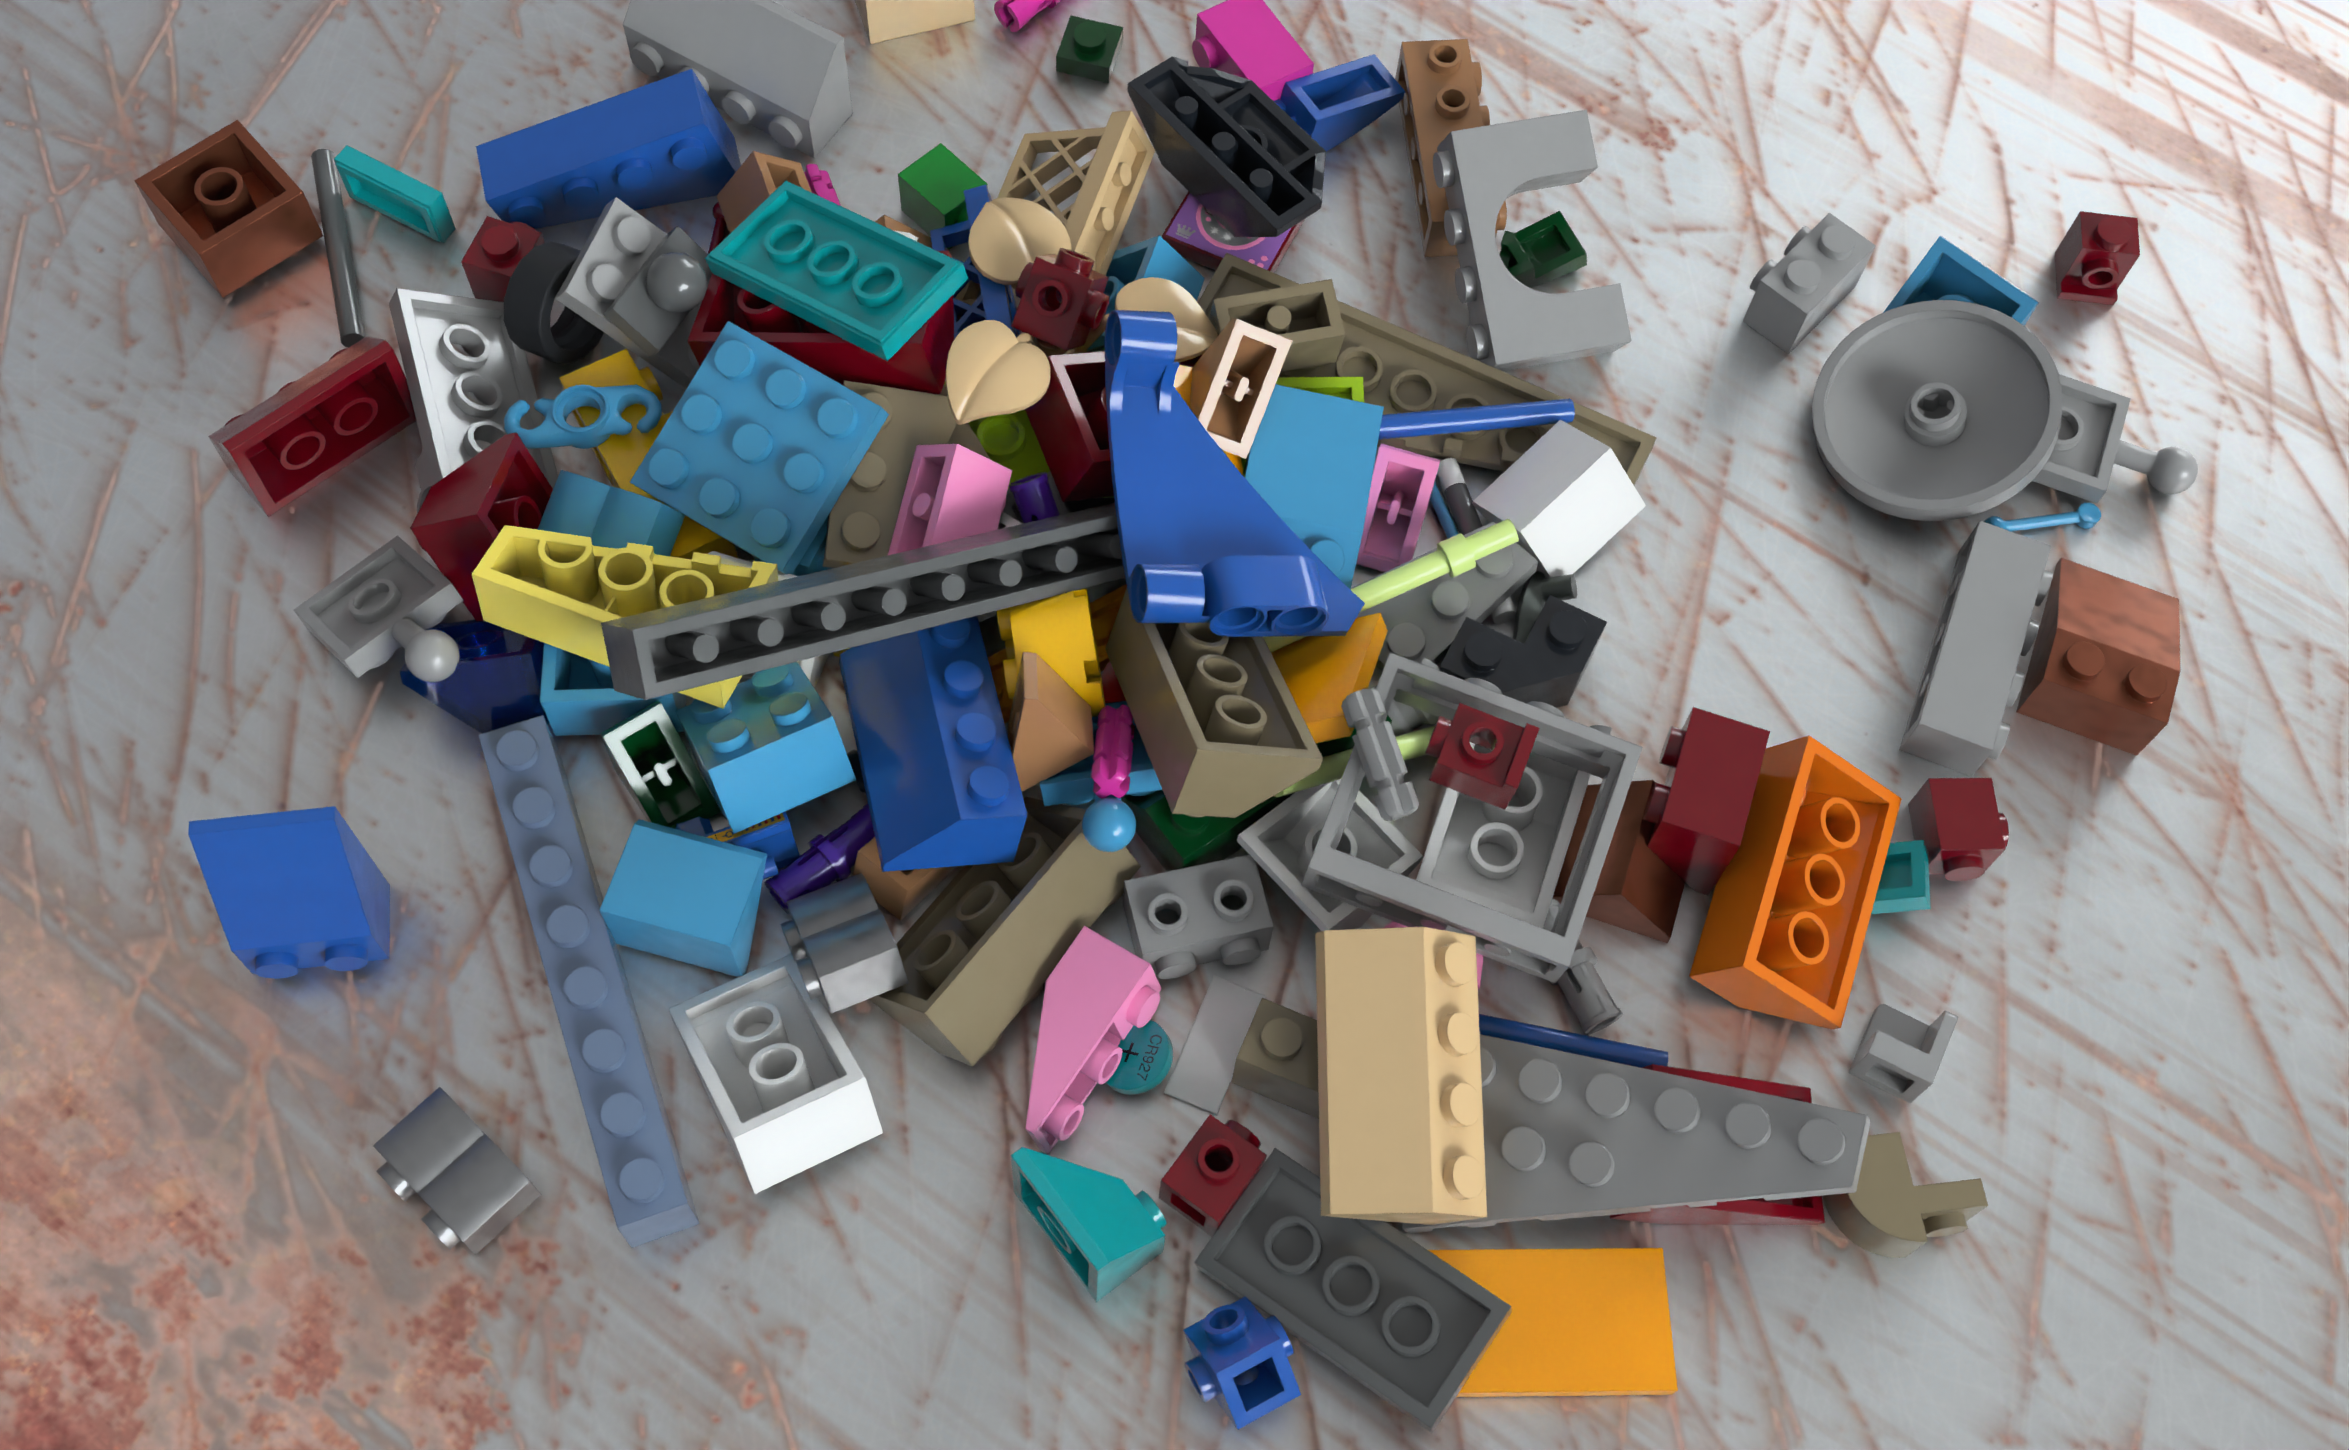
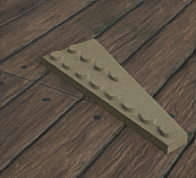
M1226 253L1199 299L1198 304L1207 317L1210 318L1213 299L1299 285V283ZM1338 300L1345 337L1336 363L1285 371L1279 374V377H1363L1364 403L1383 406V415L1566 399ZM1573 402L1575 408L1574 420L1567 424L1609 446L1635 486L1657 437ZM1555 424L1378 440L1377 447L1385 444L1428 457L1443 460L1455 458L1458 463L1505 472Z

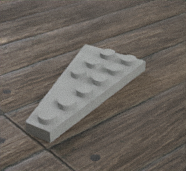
M1480 1034L1487 1217L1434 1225L1403 1223L1402 1229L1411 1234L1432 1232L1435 1228L1468 1226L1469 1228L1496 1226L1495 1223L1533 1219H1539L1540 1221L1648 1212L1651 1211V1208L1688 1205L1690 1208L1717 1205V1202L1759 1198H1764L1768 1201L1855 1193L1871 1121L1865 1114Z

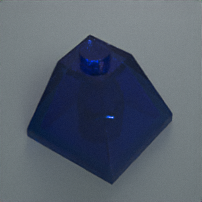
M467 620L438 624L426 629L445 632L453 638L458 646L460 659L455 671L448 678L439 682L420 680L409 671L406 663H404L399 671L402 684L481 734L542 715L549 725L547 716L540 703L544 643L492 623Z

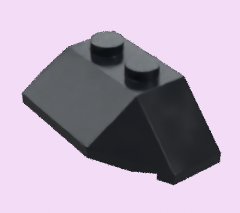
M1172 56L1128 83V94L1162 166L1234 237H1277L1321 209L1326 151L1252 80L1213 68L1188 66V61Z

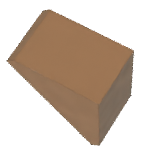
M1234 317L1192 368L1189 408L1223 451L1247 459L1293 340Z
M1023 652L1007 727V736L1022 792L1094 754L1091 706L1037 653Z

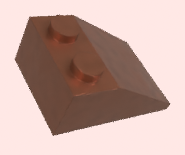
M2060 558L2056 564L2016 712L2137 756L2169 721L2181 672L2179 599Z

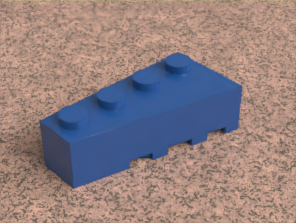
M693 69L680 72L476 146L486 202L502 221L509 223L515 221L522 222L534 229L598 218L606 204L616 197L636 211L717 196L741 166L735 137Z

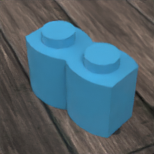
M560 470L537 530L591 537L592 545L615 549L626 548L627 542L653 546L654 554L670 556L685 515L648 497L612 487L575 473Z

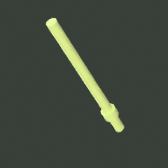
M1506 519L1466 538L1463 534L1459 533L1437 543V551L1350 590L1365 603L1360 611L1363 612L1447 573L1453 578L1476 568V560L1518 542L1517 531L1511 520ZM1272 636L1263 638L1270 652H1274L1307 636Z

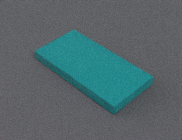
M788 181L780 185L705 257L713 274L886 361L969 279L962 262Z

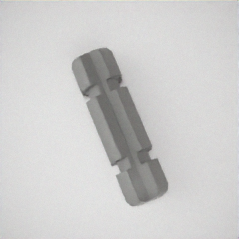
M1375 688L1362 689L1351 693L1342 701L1341 707L1348 726L1351 728L1355 727L1357 730V734L1352 736L1370 787H1377L1378 795H1375L1374 799L1380 816L1385 821L1407 817L1418 809L1419 801L1412 782L1404 781L1403 775L1408 773L1390 722H1383L1381 715L1386 713L1380 693Z

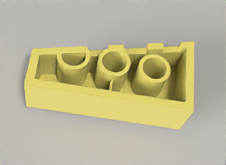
M504 525L473 571L472 578L483 621L610 667L601 626L602 622L777 582L778 569L777 564L753 561L752 568L721 564V556L693 552L692 559L654 554L653 546L628 542L626 548L619 549L592 545L591 537ZM742 676L678 693L724 709Z

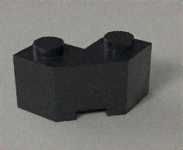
M1549 595L1525 643H1521L1466 617L1445 655L1439 671L1463 680L1467 678L1486 680L1496 685L1503 695L1524 703L1538 701L1550 704L1556 708L1568 705L1594 654L1607 621Z

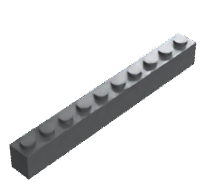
M1115 502L602 622L601 626L614 691L648 700L1125 578Z

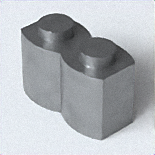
M862 873L786 901L792 920L780 925L794 961H797L796 963L810 1000L823 996L832 1014L909 983L897 945Z
M441 1087L436 1089L373 1145L387 1160L376 1172L405 1202L413 1194L418 1193L431 1207V1210L421 1220L450 1250L462 1240L476 1255L541 1195L521 1170Z

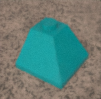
M1021 1147L1011 1155L1014 1193L1096 1303L1163 1252L1166 1235L1161 1229L1167 1225V1222L1159 1207L1145 1191L1142 1190L1134 1195L1123 1179L1025 1147Z

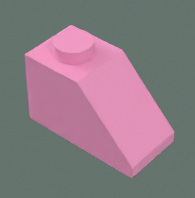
M959 444L917 445L888 555L997 530L1001 514L1006 505V494L1012 470Z

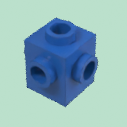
M1246 1296L1230 1305L1214 1309L1204 1319L1183 1330L1194 1358L1185 1362L1184 1365L1196 1392L1204 1403L1215 1398L1237 1430L1301 1395L1287 1358L1294 1354L1293 1347L1283 1326L1275 1315L1264 1319Z

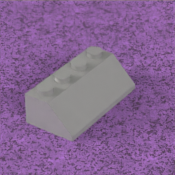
M630 0L623 27L630 58L639 70L649 76L657 75L664 79L693 69L716 107L725 111L736 122L750 124L771 135L780 145L789 149L796 148L815 158L853 114L843 37L772 0Z

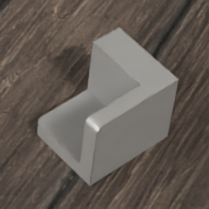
M1880 1004L1872 1014L1849 1073L1912 1103L1933 1084L1956 1026L1958 1016L1945 1010L1929 1026L1886 1004Z

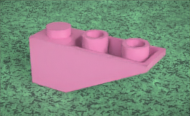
M1086 926L1077 935L1047 978L1045 984L1025 1129L1038 1148L1047 1155H1049L1058 1140L1065 1141L1076 1130L1084 1113L1083 1103L1096 1084H1104L1116 1071L1123 1053L1122 1049L1118 1047L1120 1041L1125 1039L1133 1025L1137 1028L1144 1027L1153 1017L1160 1002L1159 992L1162 988L1151 964Z

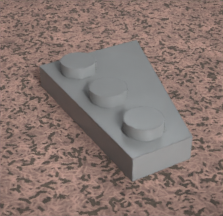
M1491 522L1463 536L1466 538L1496 523ZM1516 542L1476 560V568L1453 578L1447 573L1360 612L1356 618L1381 613L1388 630L1376 666L1383 672L1389 653L1420 664L1423 658L1432 661L1436 665L1439 664L1447 654L1465 618L1469 617L1482 623L1537 571L1538 561ZM1435 548V549H1433V550H1431V551H1429V552H1427V553H1425V554H1423V555H1420V556H1418V557H1416V558H1414V559H1412V560H1410V561H1408V562H1405V563H1403V564H1401V565H1399V566H1397V567H1395V568H1393V569H1391V570H1388V571H1386V572H1384V573H1382V574H1380V575H1378V576H1376V577H1374V578H1371V579H1369V580H1367V581H1365V582H1363V583H1366V582H1368V581H1370V580H1372V579H1375V578H1377V577H1379V576H1381V575H1383V574H1386V573H1388V572H1390V571H1392V570H1395V569H1397V568H1399V567H1401V566H1404V565H1406V564H1408V563H1410V562H1412V561H1415V560H1417V559H1419V558H1421V557H1424V556H1426V555H1428V554H1430V553H1432V552H1435V551H1437V548Z

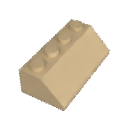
M1428 927L1324 930L1315 933L1321 1216L1423 1225L1486 1218L1487 1200L1476 936Z

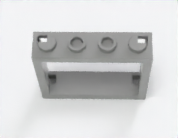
M1389 653L1376 687L1386 710V713L1381 715L1383 722L1387 718L1393 700L1437 717L1443 716L1451 720L1459 703H1462L1521 727H1525L1526 723L1539 727L1540 729L1531 752L1603 779L1552 930H1545L1337 850L1365 776V771L1355 745L1301 886L1407 927H1428L1476 936V953L1556 983L1569 968L1643 747L1610 735L1611 727L1603 725L1588 727L1564 718V714L1550 704L1538 701L1524 703L1505 696L1496 685L1478 678L1463 680L1439 671V667L1426 658H1423L1420 664Z

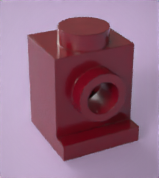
M2080 211L2055 251L2057 299L2114 305L2118 299L2117 289L2140 256L2138 218Z
M1459 703L1452 720L1439 716L1429 740L1425 754L1437 758L1429 781L1505 810L1518 789L1540 728L1526 723L1525 727H1521ZM1470 742L1492 751L1486 754L1478 753L1471 747Z

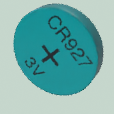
M1150 1020L1142 1028H1137L1133 1025L1125 1039L1120 1040L1118 1047L1123 1051L1122 1058L1116 1071L1106 1084L1119 1093L1136 1095L1153 1089L1166 1077L1173 1061V1046L1169 1036L1159 1024Z

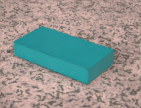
M348 145L334 158L335 165L350 198L438 242L444 243L455 231L456 228L442 192Z

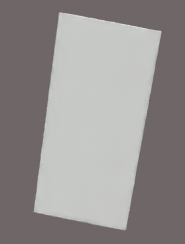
M1214 975L1164 1093L1217 1115L1231 1082L1237 1055L1259 1003L1266 996Z

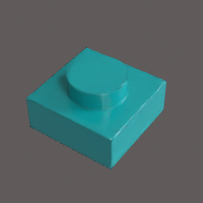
M1924 840L1890 843L1871 914L1931 909L1929 858Z

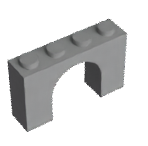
M1587 110L1451 131L1437 147L1438 152L1434 153L1433 172L1437 186L1439 188L1445 187L1449 210H1446L1444 214V229L1448 243L1451 246L1456 245L1460 268H1457L1455 272V285L1460 302L1467 303L1471 325L1467 327L1466 341L1470 357L1501 371H1509L1611 353L1630 343L1632 340L1621 283L1558 294L1536 291L1519 282L1508 271L1501 260L1496 245V221L1501 206L1507 198L1526 191L1580 183L1598 168Z

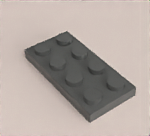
M1274 1148L1194 1262L1200 1271L1240 1299L1246 1296L1253 1306L1267 1318L1275 1315L1284 1330L1431 1433H1433L1512 1313V1308L1509 1304L1387 1222L1321 1216L1320 1177L1277 1148Z

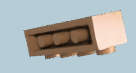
M1468 39L1402 42L1395 79L1406 91L1403 100L1399 102L1424 257L1458 256L1456 245L1451 246L1446 238L1444 214L1449 208L1445 187L1439 188L1435 181L1433 156L1435 152H1438L1437 147L1451 131L1490 125L1489 109L1487 105L1480 106L1478 98L1482 87L1481 66L1479 62H1472ZM1504 201L1498 213L1495 238L1497 231L1504 230L1506 227V201Z

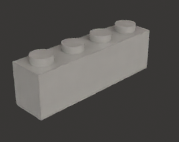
M1981 520L1978 522L1959 550L1899 750L1971 777L1988 757L1995 760L1999 757L2010 731V724L2002 722L2006 706L2011 707L2016 701L2025 677L2024 672L2016 670L2020 655H2027L2039 628V622L2031 620L2034 605L2037 607L2041 605L2053 578V573L2045 570L2051 545Z

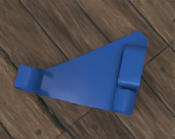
M1111 311L1105 328V386L1108 438L1122 560L1131 611L1137 623H1209V628L1213 633L1227 637L1345 636L1365 603L1308 548L1267 504L1206 431L1173 386L1179 367V362H1174L1177 350V327L1173 314L1171 312Z

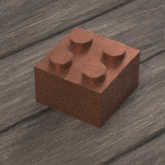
M238 120L134 180L159 226L222 298L323 236L304 192Z

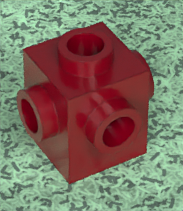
M1060 248L1057 255L1036 256L1034 263L1029 262L1024 267L1017 282L1015 294L1021 300L1011 327L1066 351L1084 346L1090 328L1096 330L1107 311L1109 295L1103 292L1109 277L1092 270L1094 260L1069 249Z

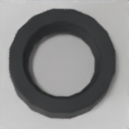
M548 242L534 247L520 260L510 277L504 297V323L509 338L520 349L552 362L571 364L583 359L598 345L604 332L566 306L557 322L550 328V315L555 297L581 250L556 242Z

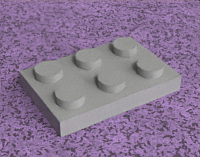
M616 197L604 207L555 299L687 389L700 367L687 340L701 303L688 313L661 350L651 357L603 315L667 235Z

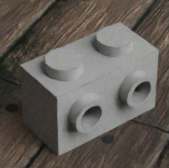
M1828 213L1812 230L1807 226L1802 227L1784 251L1785 257L1778 263L1772 259L1766 262L1752 280L1750 289L1755 291V294L1743 322L1789 354L1856 287L1876 245L1831 213Z
M1250 855L1124 881L1123 907L1135 955L1150 963L1154 973L1161 979L1179 978L1192 973L1199 964L1222 960L1225 965L1244 964L1258 958L1261 955V951L1269 950L1273 923L1256 861Z

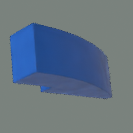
M1373 54L1285 83L1281 98L1274 102L1327 152L1358 133L1403 100L1406 91L1377 56Z

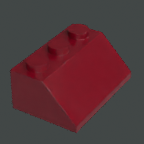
M366 336L351 347L338 351L329 361L297 381L284 385L275 395L245 414L232 418L223 428L208 437L228 470L269 517L416 422L407 379L393 348L386 340Z

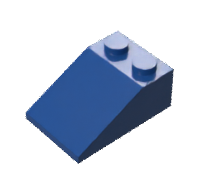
M335 806L189 821L188 835L230 949L252 974L264 978L281 979L296 975L298 969L326 966L336 971H354L366 967L368 961L390 959V884Z

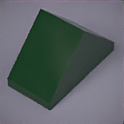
M659 701L652 703L600 733L617 775L648 822L675 829L677 824L697 817L709 819L721 812Z

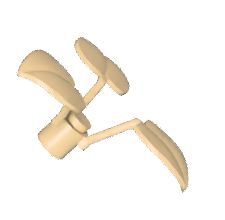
M996 198L986 202L970 229L968 239L969 255L975 268L984 277L1003 285H1016L1024 267L1029 262L1034 263L1036 256L1057 255L1060 248L1071 250L1070 237L1062 222L1045 207L1020 198ZM1154 277L1141 278L1128 283L1117 293L1115 310L1171 312L1173 314L1177 327V350L1174 362H1183L1204 354L1218 337L1217 330L1196 299L1182 286L1171 280ZM1109 314L1103 316L1101 324L1096 330L1090 329L1084 346L1067 351L1028 333H1021L1016 337L1010 328L995 320L980 321L964 328L951 345L946 366L947 396L956 423L962 425L983 417L1012 414L1025 410L1037 403L1045 395L1050 384L1048 356L1086 353L1087 349L1105 331Z

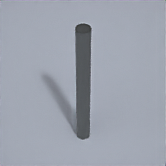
M318 149L311 155L340 340L343 346L349 348L365 338L338 170L334 160L335 154L328 149Z

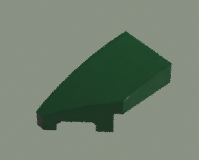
M1560 211L1516 233L1505 231L1501 241L1499 255L1505 267L1519 282L1529 288L1550 282L1587 265V253Z

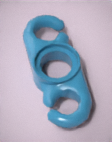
M575 385L563 390L554 400L541 398L535 401V410L542 413L545 420L540 426L531 430L523 429L520 426V419L528 413L530 405L525 400H518L509 407L505 415L504 430L507 434L516 432L528 449L565 446L588 449L602 444L611 434L624 436L630 433L632 425L622 418L621 413L625 408L634 404L646 407V415L639 420L637 429L641 433H649L657 426L662 416V405L653 392L638 385L609 387ZM590 406L600 411L598 419L587 427H574L566 422L568 415L579 407Z

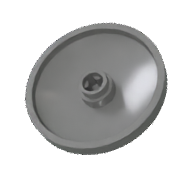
M1932 300L1906 304L1890 309L1861 324L1846 336L1828 357L1819 374L1813 394L1812 420L1816 446L1822 461L1833 478L1849 494L1873 509L1896 517L1918 521H1944L1964 518L1987 511L2012 498L2024 489L2045 466L2053 452L2061 427L2062 385L2055 363L2045 346L2029 329L2012 317L1983 305L1956 300Z

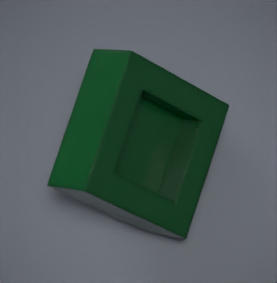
M1070 15L1056 55V71L1109 83L1123 44V27Z

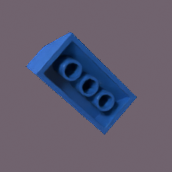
M974 616L852 647L841 653L839 665L882 872L1014 862L1027 819V811L978 617Z

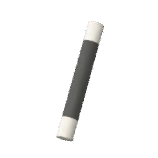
M1455 458L1441 460L1437 477L1459 533L1465 535L1482 527V523L1476 508L1472 504L1473 500ZM1510 596L1491 613L1494 623H1505L1516 616V609Z

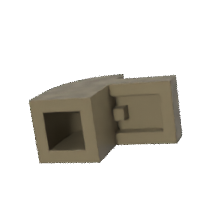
M1900 1132L1868 1135L1855 1193L1823 1195L1829 1215L1847 1238L1871 1253L1893 1258L1907 1257L1928 1242L1927 1237L1947 1236L1967 1230L1966 1221L1988 1206L1981 1178L1914 1186Z

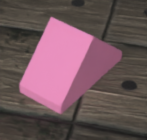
M1385 444L1380 445L1373 469L1364 529L1356 564L1386 572L1413 559L1440 460Z

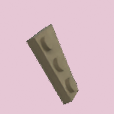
M844 380L843 386L881 406L889 416L828 515L823 567L836 568L888 556L916 446L947 444L957 425L949 405L948 396Z

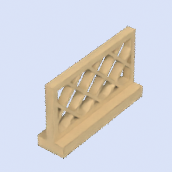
M1132 110L1112 112L1106 127L1027 133L1022 138L997 198L1023 199L1037 190L1040 196L1032 202L1045 207L1049 211L1051 210L1065 226L1070 237L1071 250L1094 260L1092 270L1106 276L1155 149ZM1096 149L1093 159L1079 168L1075 162L1091 150ZM1058 152L1031 171L1038 153ZM1067 167L1071 168L1072 174L1045 191L1042 187L1043 184ZM1080 190L1075 203L1061 212L1057 205ZM969 281L955 299L972 306L977 300L979 291H981L980 285ZM1016 284L1012 285L1016 309H1018L1021 298L1016 297Z

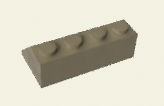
M1126 588L1105 650L1172 814H1185L1191 817L1215 816L1236 818L1319 770L1323 757L1263 637L1219 636L1211 631L1209 623H1137L1132 615L1128 589Z
M1025 796L1024 803L1027 819L1014 862L964 866L896 944L909 983L872 997L869 1000L942 1055L973 1067L981 1057L991 1052L1000 1041L1003 1030L1019 1011L1035 1000L1040 994L1045 980L1052 973L1084 926L1090 928L1107 907L1120 899L1124 893V881L1130 880L1141 867L1126 847L1115 852H1103L1088 843L1082 831V820L1086 809L1063 804L1044 806L1043 800Z

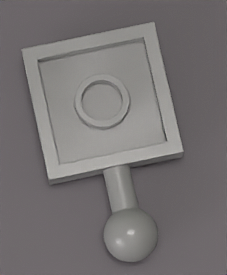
M2059 374L2063 395L2061 427L2051 456L2042 470L2032 480L2033 482L2094 503H2098L2106 493L2114 464L2146 474L2150 484L2157 491L2165 494L2181 493L2194 483L2197 477L2198 466L2193 455L2187 450L2179 447H2167L2154 452L2120 440L2131 398Z
M398 535L293 610L306 628L357 678L368 670L387 662L401 646L405 648V663L409 671L418 679L426 682H439L448 678L454 673L459 664V649L453 638L445 632L426 629L439 624L445 618L447 612L464 600L445 576Z

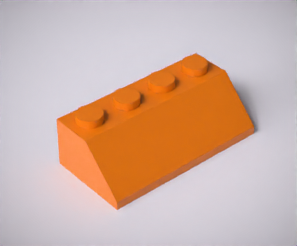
M1809 735L1766 748L1741 845L1716 883L1689 977L1737 1007L1831 1030L1841 1028L1902 798Z

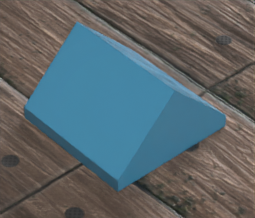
M1939 236L1884 312L1921 301L1956 300L1995 309L2025 326L2039 302L1943 236Z
M639 819L633 825L599 911L616 944L740 977L745 975L748 970L767 854Z

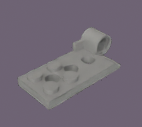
M396 288L389 302L423 446V451L415 463L421 488L417 504V514L431 486L483 451L476 444L475 440H482L493 444L507 434L504 430V418L509 407L518 400H525L530 405L528 413L520 419V426L523 429L531 430L543 423L542 413L534 408V403L538 398L525 350L520 349L509 338L504 323V302ZM451 344L461 345L464 351L472 357L460 354ZM463 391L472 392L480 402L488 406L473 403L464 395ZM527 448L552 488H554L558 474L551 448Z

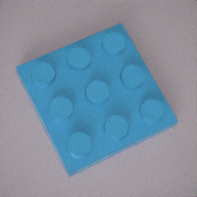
M728 321L630 483L763 562L777 564V569L782 573L793 574L889 414L881 406Z

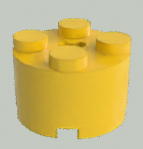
M1087 588L997 610L1002 641H1005L1007 660H1003L1009 699H1012L1013 702L1023 652L1037 653L1091 706L1092 717L1098 716L1101 709L1105 707L1097 645L1095 643L1093 626H1091L1093 620Z

